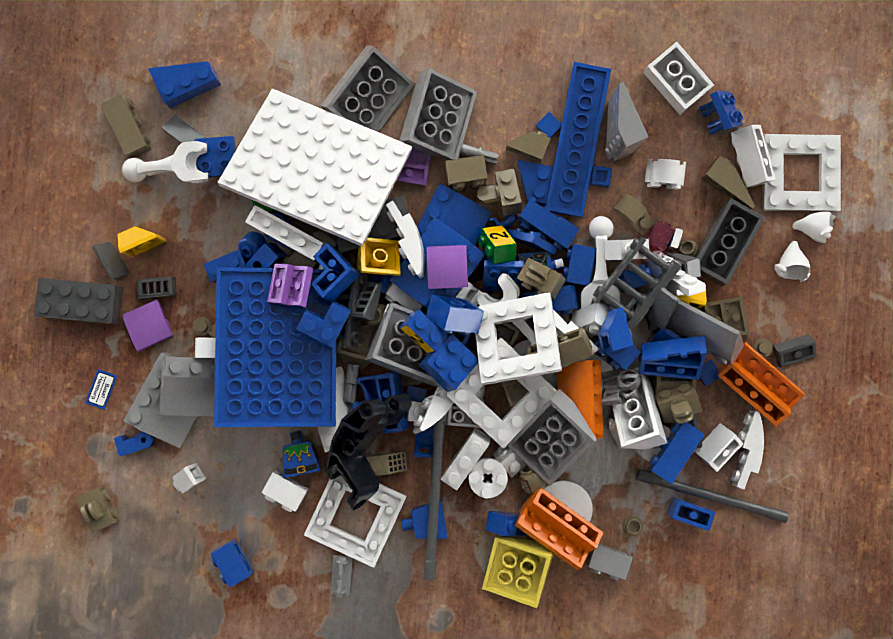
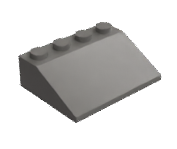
M366 46L320 106L330 113L378 132L415 83L374 46Z
M430 68L420 72L399 141L412 146L414 151L446 160L458 159L477 91Z
M624 82L619 84L607 104L605 153L607 158L611 159L613 163L633 155L648 138V134Z
M678 300L677 309L671 315L667 329L680 336V338L705 335L706 355L708 356L710 353L716 356L715 360L721 364L726 365L728 363L733 365L744 347L740 331Z
M390 302L371 343L366 361L436 388L441 387L419 365L428 353L399 328L414 311ZM453 331L452 334L459 340L461 334Z
M161 352L123 421L140 431L181 448L198 416L159 415L163 356H173L169 353Z
M163 356L159 415L214 416L215 359Z
M559 389L507 446L547 484L551 485L597 439L575 403Z

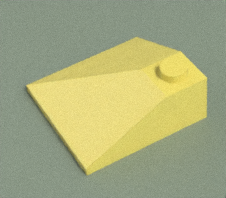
M495 536L482 589L537 608L554 553L535 540Z

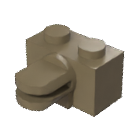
M514 169L495 172V185L478 188L477 201L481 206L497 204V207H501L502 216L521 213L522 202Z
M530 258L527 259L517 277L523 288L529 291L534 289L538 291L537 295L550 292L551 298L554 300L566 281L562 274Z
M692 382L655 394L664 423L674 420L681 424L687 423L693 419V414L703 411Z
M104 486L76 498L80 507L79 510L91 533L119 521V513L116 507L112 506L110 493Z

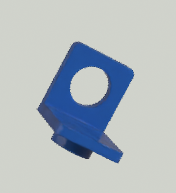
M433 425L416 434L414 457L432 458ZM420 449H427V450H429V452H427V453H422V452H420L419 450H420Z

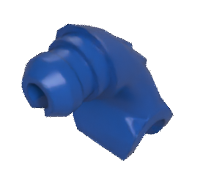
M508 215L505 221L499 222L496 218H490L488 222H492L496 226L503 225L507 229L518 220V215Z

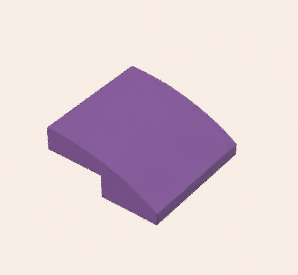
M412 150L397 181L426 185L431 155Z
M466 245L427 247L428 289L468 287Z
M275 264L267 302L306 307L313 268L290 264Z
M154 300L122 315L137 352H141L174 337L169 321L165 318L161 303L158 300Z

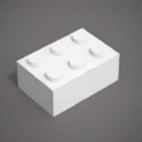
M675 42L650 63L643 72L679 115L685 112L714 86L678 42Z

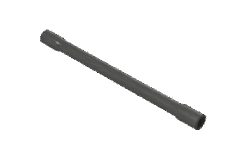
M438 421L433 425L428 532L424 563V579L435 580L436 545L445 421Z
M641 469L638 470L636 475L637 481L669 488L762 515L779 522L786 523L789 517V513L783 510L765 507L676 480L673 484H670L655 473Z

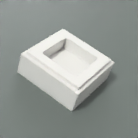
M678 228L672 230L667 249L675 250L678 248L683 230Z

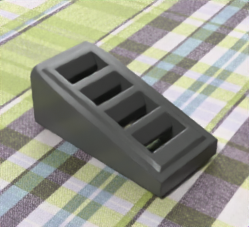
M665 252V255L672 257L682 264V271L695 278L701 276L700 259L693 256Z
M176 277L137 280L138 299L177 296ZM158 282H160V292H161V293H158V290H157V283H158ZM164 282H167L168 292H165ZM146 283V294H143L142 284ZM150 283H153V293L150 292Z
M367 282L363 286L352 310L351 317L363 321H374L382 283Z

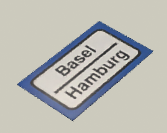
M97 369L85 403L105 410L117 375Z

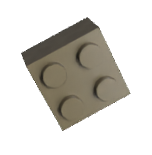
M484 155L445 161L448 188L456 192H463L464 188L472 187V190H477L479 187L486 185L487 171Z

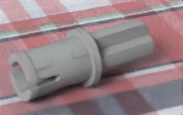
M463 143L460 156L474 157L484 155L485 162L497 163V153L483 150L482 147L476 148Z
M348 364L347 379L344 381V384H346L344 402L346 403L355 402L357 385H359L356 381L359 374V365Z

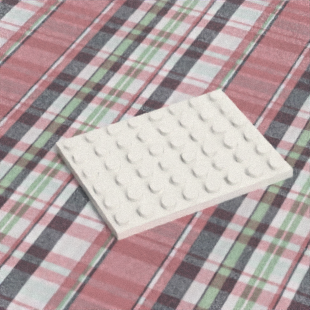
M272 89L220 177L218 185L359 246H363L412 151V146Z

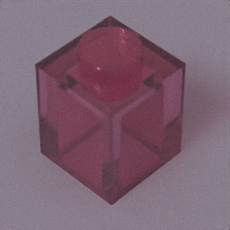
M657 221L652 226L647 237L649 239V247L657 251H665L675 229L670 228L671 225L667 222Z

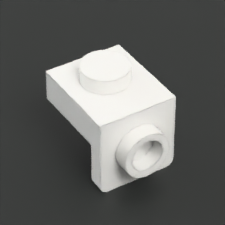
M507 445L504 449L502 447L498 448L493 454L511 477L526 466L522 459Z

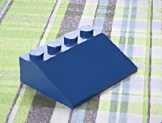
M439 184L417 228L421 236L433 218L436 217L473 245H476L479 236H481V228H485L492 212L460 193Z
M436 217L433 218L421 235L425 255L424 277L420 279L417 274L413 276L408 268V265L411 263L408 258H405L400 263V276L391 275L388 279L427 310L431 295L454 297L460 289H428L427 247L466 245L468 277L485 255L475 245Z

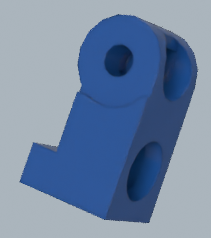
M140 432L134 438L127 439V435H122L114 438L120 457L153 446L156 437Z

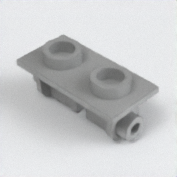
M333 555L331 594H336L335 597L341 598L343 595H350L352 557Z

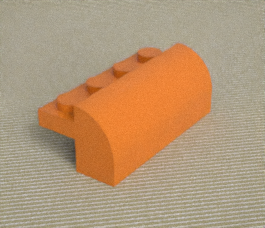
M746 342L733 365L728 363L726 365L722 364L718 370L717 376L776 427L791 415V408L805 396V393Z
M601 360L574 362L562 368V371L557 372V391L560 389L575 403L595 438H604L603 407L601 403Z
M541 487L534 494H531L519 511L520 515L515 523L517 528L576 570L582 568L588 553L597 548L604 533Z

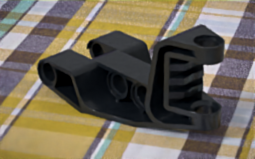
M406 393L390 396L384 402L380 399L363 401L341 419L332 438L325 472L331 480L341 475L350 489L353 490L347 500L352 510H356L364 505L379 489V481L364 453L385 426L399 423L412 406V400Z

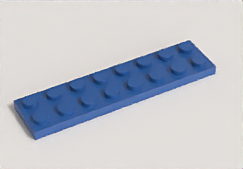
M578 62L573 63L546 206L551 209L550 212L578 218L583 217L611 69Z

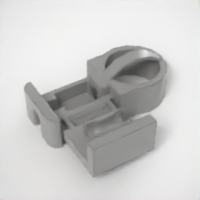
M633 369L619 371V376L607 378L601 374L602 391L604 392V399L601 400V403L604 406L621 404L619 393H621V390L637 389L641 384L639 374ZM636 378L632 384H625V379Z

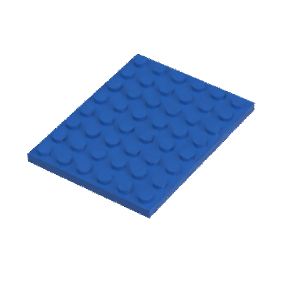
M217 267L214 427L336 426V340L333 346L330 347L296 329L306 309L325 317L332 302L322 298L310 284L306 307L268 303L274 268ZM313 269L311 283L324 269Z

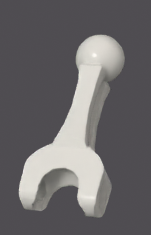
M199 141L183 142L177 147L174 155L158 161L143 162L138 158H130L122 166L123 176L130 182H140L146 175L152 176L160 173L175 172L178 178L184 182L195 184L208 182V172L203 173L196 167V160L199 155L207 153V143Z
M598 216L589 224L590 235L595 239L596 264L592 282L581 292V309L591 305L592 299L595 297L593 296L594 291L598 286L602 287L608 280L605 241L612 235L614 227L612 221L605 216ZM612 285L606 293L620 302V292L616 286Z
M503 273L498 279V284L503 290V298L499 300L493 299L487 293H480L476 300L480 306L518 299L520 288L509 275ZM529 319L512 322L528 338L532 345L536 344L534 324Z

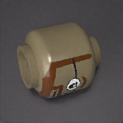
M526 466L520 471L518 480L524 493L534 494L540 487L542 489L545 488L546 482L530 466Z

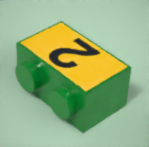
M503 225L481 228V236L478 238L479 245L484 249L486 256L491 259L493 264L516 260L517 243Z

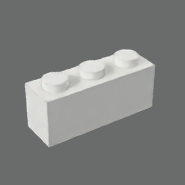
M750 125L732 132V145L736 149L737 163L741 168L742 181L746 188L756 187L776 180L761 125Z
M475 427L443 472L441 480L455 490H458L489 446L491 437Z

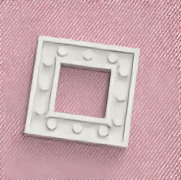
M763 135L776 180L762 184V211H841V135ZM784 155H819V191H784Z
M550 292L478 306L484 311L479 333H475L482 385L562 371ZM533 318L538 353L500 360L496 325Z
M501 337L497 339L500 360L520 356ZM478 363L458 388L447 392L446 395L504 449L552 398L557 390L541 375L516 379L528 392L501 420L475 395L483 386L481 384Z
M341 475L336 479H329L304 536L374 568L407 496L379 483L378 491L368 501L381 507L366 540H363L331 525L345 491L352 492L353 490L350 489Z

